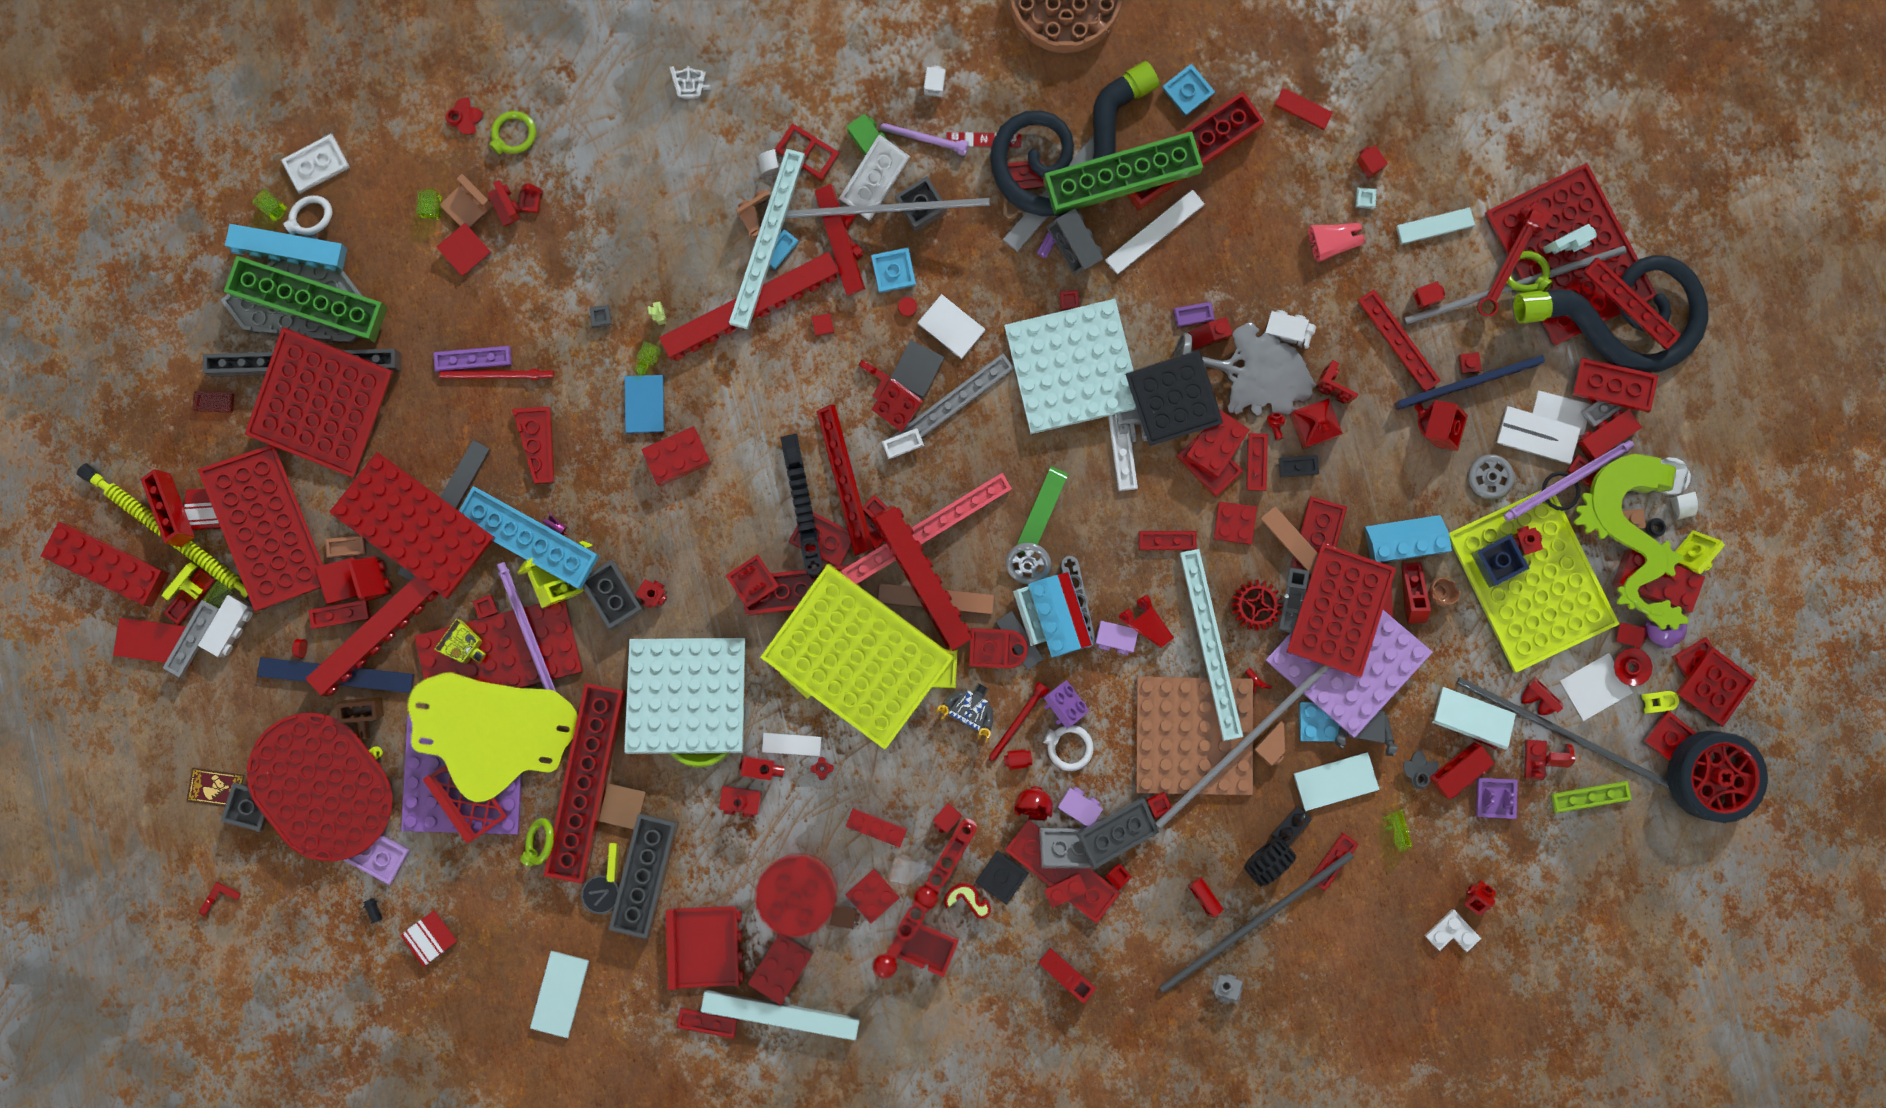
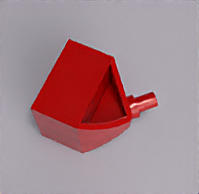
M1329 398L1294 410L1289 414L1303 450L1335 439L1343 434Z
M1435 400L1426 410L1421 403L1417 404L1414 408L1418 413L1417 422L1422 435L1436 448L1458 451L1468 418L1467 413L1455 403Z

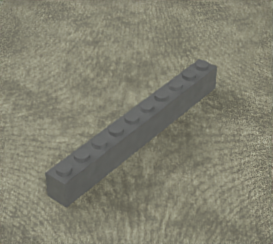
M396 349L343 350L394 372H401V353ZM273 352L203 354V373L210 377L265 376Z

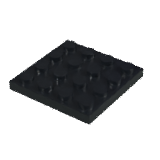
M1200 349L1125 373L1149 446L1223 424Z

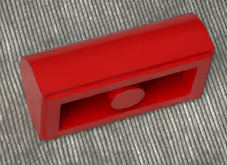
M1202 876L1188 884V888L1208 917L1215 918L1224 910Z

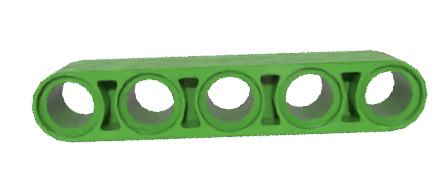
M1052 466L1050 467L1017 545L1021 543H1034L1038 545L1068 473ZM1024 551L1019 552L1023 556L1026 555Z

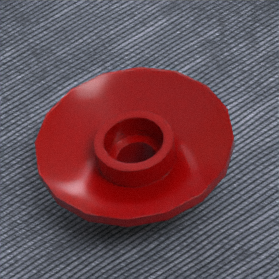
M1625 649L1617 655L1614 661L1615 675L1626 685H1642L1649 680L1652 674L1653 665L1651 658L1641 649ZM1629 664L1633 665L1632 671L1628 669Z

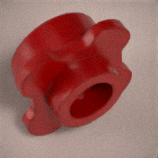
M820 757L818 762L811 766L810 770L818 775L819 780H825L826 775L832 772L834 767L828 764L824 757Z

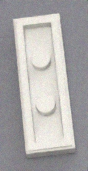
M763 733L762 752L820 756L822 737Z

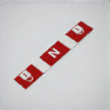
M947 132V140L957 142V140L961 141L962 139L969 141L968 146L992 147V142L997 133ZM1014 134L1009 147L1021 148L1022 135Z

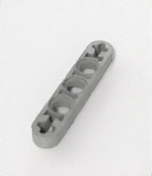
M1067 556L1061 562L1062 573H1070L1069 568L1064 566L1067 560L1075 563L1072 570L1073 573L1077 571L1078 575L1070 576L1079 581V587L1075 591L1077 597L1083 599L1081 610L1083 616L1088 620L1086 625L1087 628H1090L1089 634L1094 645L1095 635L1079 563L1075 557Z

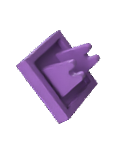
M1067 680L1044 697L1048 703L1044 708L1048 709L1051 707L1059 718L1056 724L1063 723L1066 729L1089 712L1084 701L1080 699L1073 686Z
M1477 778L1476 817L1517 819L1518 780Z

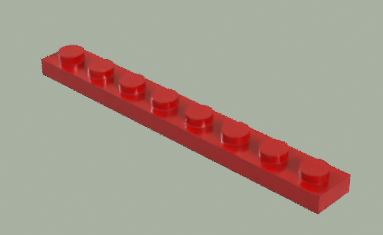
M830 404L817 410V415L854 555L860 556L874 549L836 406Z

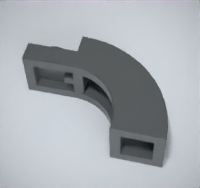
M1290 568L1279 631L1292 633L1306 594L1309 571Z

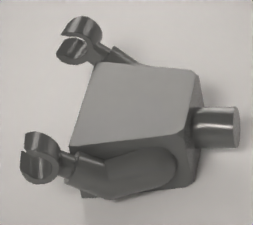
M1379 711L1355 737L1356 739L1385 743L1387 745L1386 756H1394L1398 749L1397 745L1394 744L1389 718L1385 715L1384 711ZM1340 727L1335 739V745L1344 748L1346 744L1345 737H1353Z

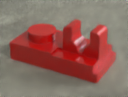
M1525 740L1524 778L1544 780L1547 741Z

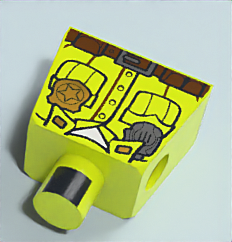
M459 619L454 621L435 648L436 651L466 664L471 658L477 663H481L486 656L484 652L478 649L483 641Z

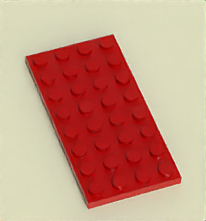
M268 445L197 469L255 612L321 588L315 567L322 566L323 563L274 446Z
M378 452L374 454L329 511V513L447 600L495 539L493 535Z
M566 600L544 608L541 607L540 603L523 607L551 680L583 672ZM514 610L465 623L483 641L478 648L486 654L481 663H477L472 658L467 664L462 663L435 650L450 627L414 636L424 680L443 673H454L480 682L515 688L542 683Z

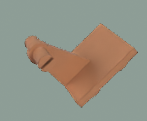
M769 189L757 192L754 195V199L751 201L744 200L738 204L739 208L736 209L738 217L741 218L749 231L750 238L754 240L757 239L759 233L755 208L770 199L771 192Z

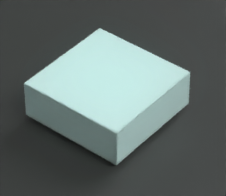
M1357 188L1355 208L1375 209L1376 189Z

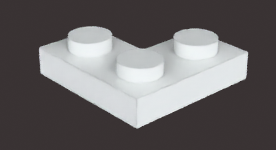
M1454 909L1449 911L1424 935L1439 951L1454 939L1468 952L1481 939Z

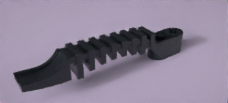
M798 434L780 437L789 485L792 490L791 495L794 499L793 505L796 508L794 510L797 517L796 521L800 534L804 566L808 576L816 579L824 570ZM808 546L816 547L813 553H807L806 548ZM812 565L817 566L815 572L812 571Z

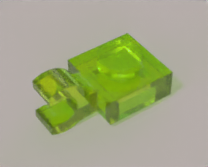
M644 341L636 357L637 360H640L635 369L636 373L644 376L649 365L654 367L662 352V348Z

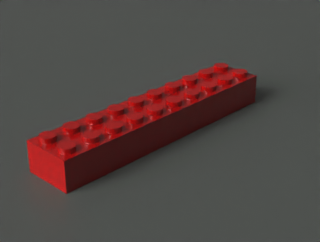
M589 683L584 684L553 829V847L547 858L543 876L581 884L587 880L627 691Z

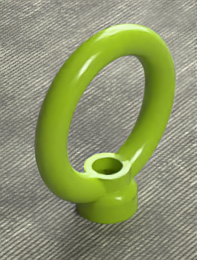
M519 111L505 112L492 125V141L489 145L498 155L503 152L509 154L522 153L534 143L536 126L533 120L525 113ZM520 119L526 123L529 135L524 143L518 146H508L499 138V128L505 121Z
M1523 251L1519 260L1532 259L1539 263L1542 268V276L1534 284L1523 285L1516 282L1510 275L1507 284L1512 289L1524 293L1537 290L1547 291L1553 283L1549 279L1550 267L1548 262L1538 253Z
M539 818L535 820L528 830L525 842L526 851L520 857V861L526 866L532 867L542 864L551 853L554 832L551 823L547 819ZM540 826H543L546 832V841L542 853L538 856V852L533 849V841L536 831Z

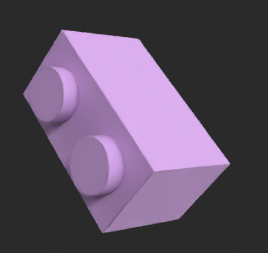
M1100 621L1094 644L1099 645L1098 649L1109 651L1110 648L1117 649L1119 654L1128 655L1129 652H1134L1138 632L1130 627Z
M1069 787L1057 807L1087 827L1095 823L1103 810L1100 807L1101 803L1093 797L1090 800L1084 797L1085 792L1079 788L1074 787L1072 789Z

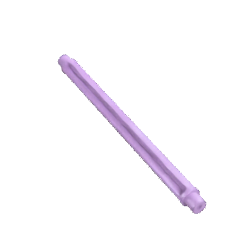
M1631 440L1621 443L1619 446L1516 507L1509 509V512L1503 515L1504 519L1507 522L1517 519L1525 512L1623 454L1628 453L1630 449L1634 448V443Z
M505 562L497 565L498 574L506 589L544 689L556 691L509 573L510 570L507 569Z

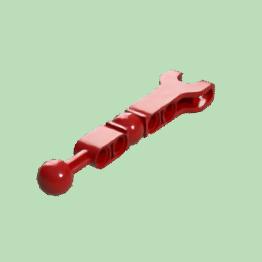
M964 819L961 821L929 874L927 882L925 881L924 885L916 889L912 903L913 906L908 909L899 924L896 937L887 952L878 955L872 963V970L878 978L889 979L893 977L897 971L896 958L905 943L914 936L925 917V913L937 905L939 889L944 886L976 833L977 825L973 820ZM967 828L970 834H964L962 829ZM949 859L952 866L948 869L943 868L941 861ZM934 875L939 876L942 880L938 886L933 885L931 882V877ZM914 909L921 912V918L918 920L911 918L910 913ZM904 926L909 927L911 930V935L908 937H903L900 933V929Z

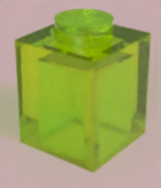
M265 188L252 201L254 205L273 221L281 218L287 208Z
M434 189L418 191L416 213L421 218L440 219L442 197Z

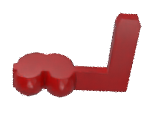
M861 359L858 366L881 379L873 394V397L878 399L891 377Z
M216 882L198 914L204 917L207 915L219 892L234 899H239L241 894Z

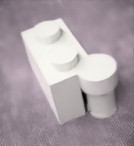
M1282 310L1271 311L1266 333L1276 336L1280 341L1297 344L1301 348L1304 342V348L1308 349L1311 337L1315 334L1316 326L1310 324L1309 320L1302 315L1291 316Z

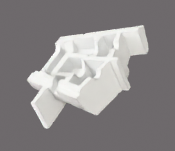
M674 66L670 67L678 97L696 99L700 97L701 91L711 90L710 85H703L706 72L691 69L689 66L682 71L675 72Z

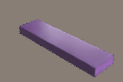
M510 346L434 352L436 372L512 366Z

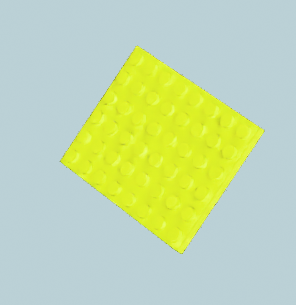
M1542 490L1449 533L1451 545L1514 673L1619 625L1564 511L1555 510L1544 501L1520 515L1517 519H1512L1509 522L1504 519L1503 515L1509 512V509L1516 507ZM1556 495L1549 498L1551 503L1562 507ZM1528 526L1531 529L1536 527V530L1542 536L1541 543L1543 549L1523 556L1530 569L1489 588L1471 553L1504 536L1518 533L1517 529Z
M827 564L760 658L886 750L954 656L830 564Z

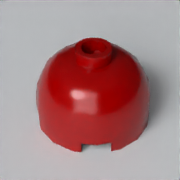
M1032 786L1030 789L1019 793L1015 800L1014 813L1019 817L1021 813L1029 815V820H1047V816L1052 818L1053 802L1051 797L1045 791H1042L1041 787Z

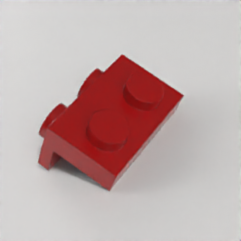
M500 180L494 182L495 189L488 192L487 195L503 226H507L521 219L518 214L520 208L515 200H511L509 195L512 193L508 185H503Z

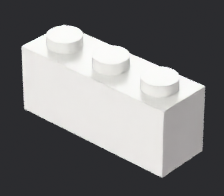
M227 595L198 646L217 657L225 658L232 651V644L235 639H238L242 634V627L245 622L251 619L253 607L235 596Z

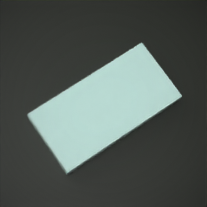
M1442 687L1432 723L1506 750L1509 747L1516 714Z
M1368 752L1293 773L1304 811L1379 790Z
M551 951L530 1026L531 1029L569 1038L590 960Z

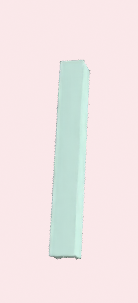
M712 990L704 992L701 1012L850 1040H856L859 1018L787 1004L779 1005L776 1002Z

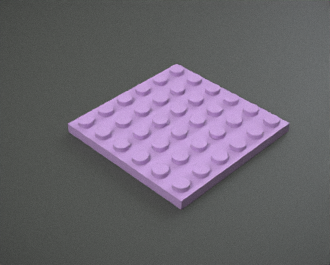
M1383 610L1362 677L1359 678L1329 667L1303 694L1355 738L1433 652ZM1290 633L1266 659V662L1298 688L1321 664L1287 653L1286 650L1292 634Z

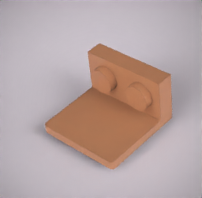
M461 174L457 178L460 185L440 206L460 226L466 223L471 228L493 205Z

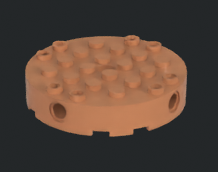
M1009 0L1013 20L1021 33L1035 45L1057 53L1079 52L1100 42L1113 28L1122 0Z

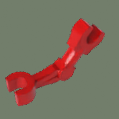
M856 214L850 216L843 215L847 231L850 224L852 225L855 220ZM849 235L855 257L859 259L863 256V251L853 242Z

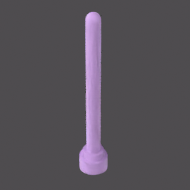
M885 123L880 125V129L885 132L951 148L958 152V155L965 156L967 153L969 141L961 139V141L957 140V142Z

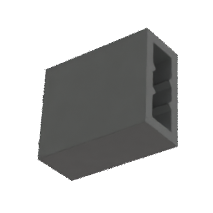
M910 340L889 381L894 378L920 399L924 400L944 362V357Z

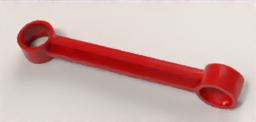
M1531 209L1523 222V228L1487 297L1479 300L1477 304V311L1480 315L1489 317L1497 313L1499 308L1497 300L1533 231L1539 226L1543 217L1542 213ZM1486 300H1490L1494 304V309L1490 314L1483 313L1481 309L1482 303Z

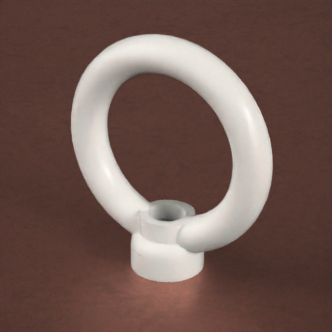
M321 196L304 197L294 204L290 210L288 221L283 224L290 235H314L322 231L329 224L332 217V207ZM311 203H318L323 206L324 216L317 225L310 228L300 227L296 217L304 206Z
M1072 725L1068 729L1062 726L1055 731L1049 729L1043 740V743L1048 745V754L1051 761L1058 768L1065 771H1076L1083 768L1089 763L1093 755V741L1086 730L1076 725ZM1065 733H1076L1085 742V754L1076 763H1065L1056 754L1055 746L1060 736Z

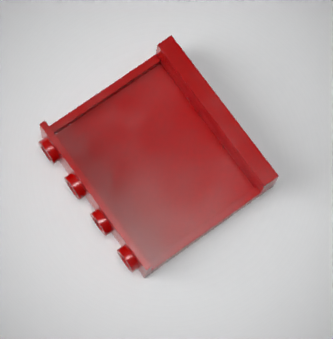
M738 906L671 908L666 910L668 990L713 986L739 987L741 985V982L744 981V971L740 970V962H743V950L739 949V942H742L743 934L742 930H739V922H742V911L738 910Z

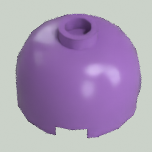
M1647 619L1646 628L1649 638L1663 648L1674 647L1675 644L1680 643L1687 633V624H1680L1677 630H1673L1669 625H1667L1666 629L1661 630L1654 622Z

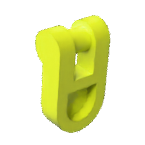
M1672 691L1641 694L1642 700L1645 703V708H1643L1644 714L1674 710L1679 705V697ZM1657 698L1658 706H1653L1652 699Z

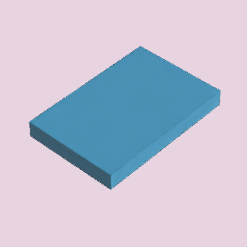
M663 375L625 376V430L627 434L665 432Z

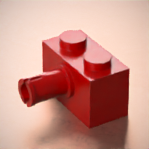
M722 786L719 810H724L723 814L735 815V812H741L743 817L754 818V814L758 815L760 812L762 791Z

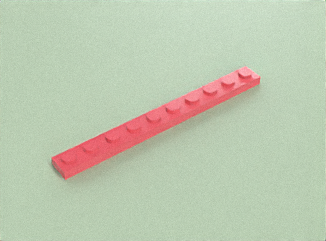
M1000 473L913 526L914 534L912 536L915 541L918 540L920 544H923L1011 490L1010 484L1004 474ZM885 543L840 572L857 584L896 559Z

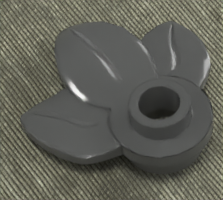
M1418 750L1413 754L1411 761H1404L1403 770L1405 775L1410 778L1413 787L1423 789L1429 784L1430 776L1438 771L1439 764L1438 761L1427 762L1422 750Z

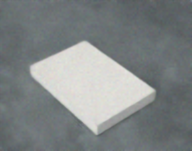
M332 134L281 160L300 194L350 168Z
M942 294L918 322L920 327L961 360L986 330Z

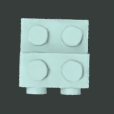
M1587 224L1542 248L1546 254L1551 251L1553 254H1556L1562 250L1566 252L1573 250V252H1576L1590 245V240L1596 238L1597 233L1590 224Z

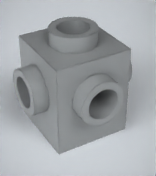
M1230 974L1220 975L1218 980L1215 979L1212 991L1215 992V998H1218V1001L1224 1004H1229L1230 1002L1239 1004L1244 986L1243 981L1236 980L1237 977Z

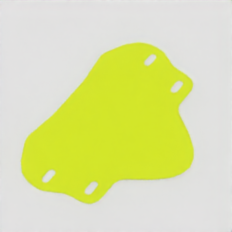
M443 673L420 682L412 690L408 701V710L412 721V747L417 752L438 755L443 758L452 780L460 793L474 802H483L494 798L524 771L534 770L549 773L556 770L560 764L564 749L573 739L578 717L571 703L556 691L550 689H522L491 684L454 673ZM416 703L429 704V709L416 708ZM559 725L567 726L570 730L569 732H560L556 730V727ZM420 738L432 739L433 744H421L419 740ZM539 758H551L552 763H541L539 762Z

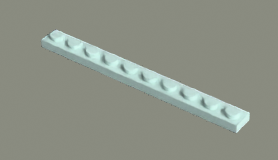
M786 149L729 321L730 325L749 329L805 159L804 153Z
M1200 550L1181 552L1180 558L1222 739L1227 741L1242 738V729Z

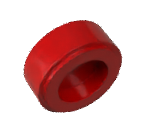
M904 297L899 301L898 310L905 317L913 316L917 311V303L911 297Z
M297 638L293 642L292 654L294 657H305L308 648L306 639Z

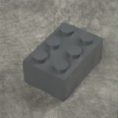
M1076 209L1069 211L1046 226L1074 276L1104 259L1101 248L1093 241L1092 232L1085 227L1084 219Z
M610 560L592 571L583 585V588L609 630L616 629L645 611L614 560Z

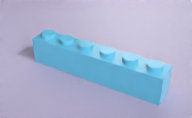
M229 224L225 246L233 254L243 255V253H249V256L254 258L265 256L269 260L280 262V259L287 260V263L293 265L304 263L305 266L310 268L321 266L325 270L336 272V269L343 270L347 248L341 243Z

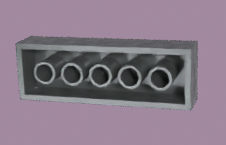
M644 813L638 814L608 930L644 939L650 937L679 822Z

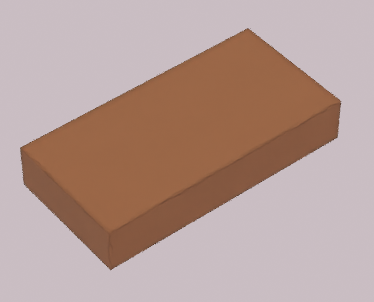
M360 535L325 539L326 556L328 559L367 555L366 539Z

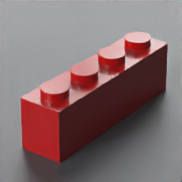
M153 469L140 480L164 543L182 547L195 538L172 475Z

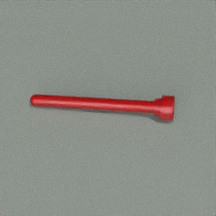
M1039 681L1034 686L1035 689L1033 690L1034 694L989 755L990 761L996 760L1040 697L1043 698L1044 695L1046 696L1049 693L1050 689Z

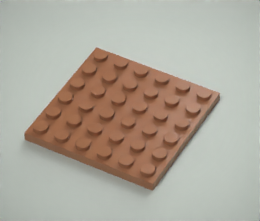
M1137 677L1136 793L1165 792L1166 794H1186L1252 732L1253 680L1230 678L1243 737L1223 741L1209 678ZM1253 741L1198 794L1253 795Z

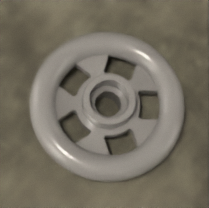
M1484 455L1471 465L1468 476L1469 484L1472 490L1484 499H1500L1511 490L1514 484V471L1509 462L1498 455ZM1487 463L1489 468L1482 471L1480 466ZM1496 464H1499L1503 467V470L1501 472L1498 469L1494 468ZM1490 474H1494V480H1491L1489 478ZM1482 476L1483 484L1478 485L1476 477ZM1501 477L1506 478L1504 486L1499 484ZM1487 486H1495V492H1487Z
M1034 543L1018 544L1006 556L1007 572L1014 580L1023 584L1044 579L1051 570L1049 554L1044 548ZM1024 551L1026 555L1020 558L1018 553ZM1034 552L1041 556L1038 560L1032 556ZM1018 562L1020 569H1015L1013 563ZM1038 565L1043 566L1041 572L1036 571ZM1023 572L1032 573V576H1023Z

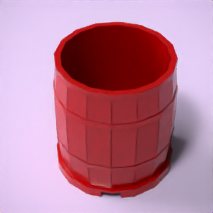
M792 853L773 862L761 874L756 887L755 905L761 920L772 931L785 936L803 937L817 931L829 919L837 901V882L832 870L821 859L807 853Z

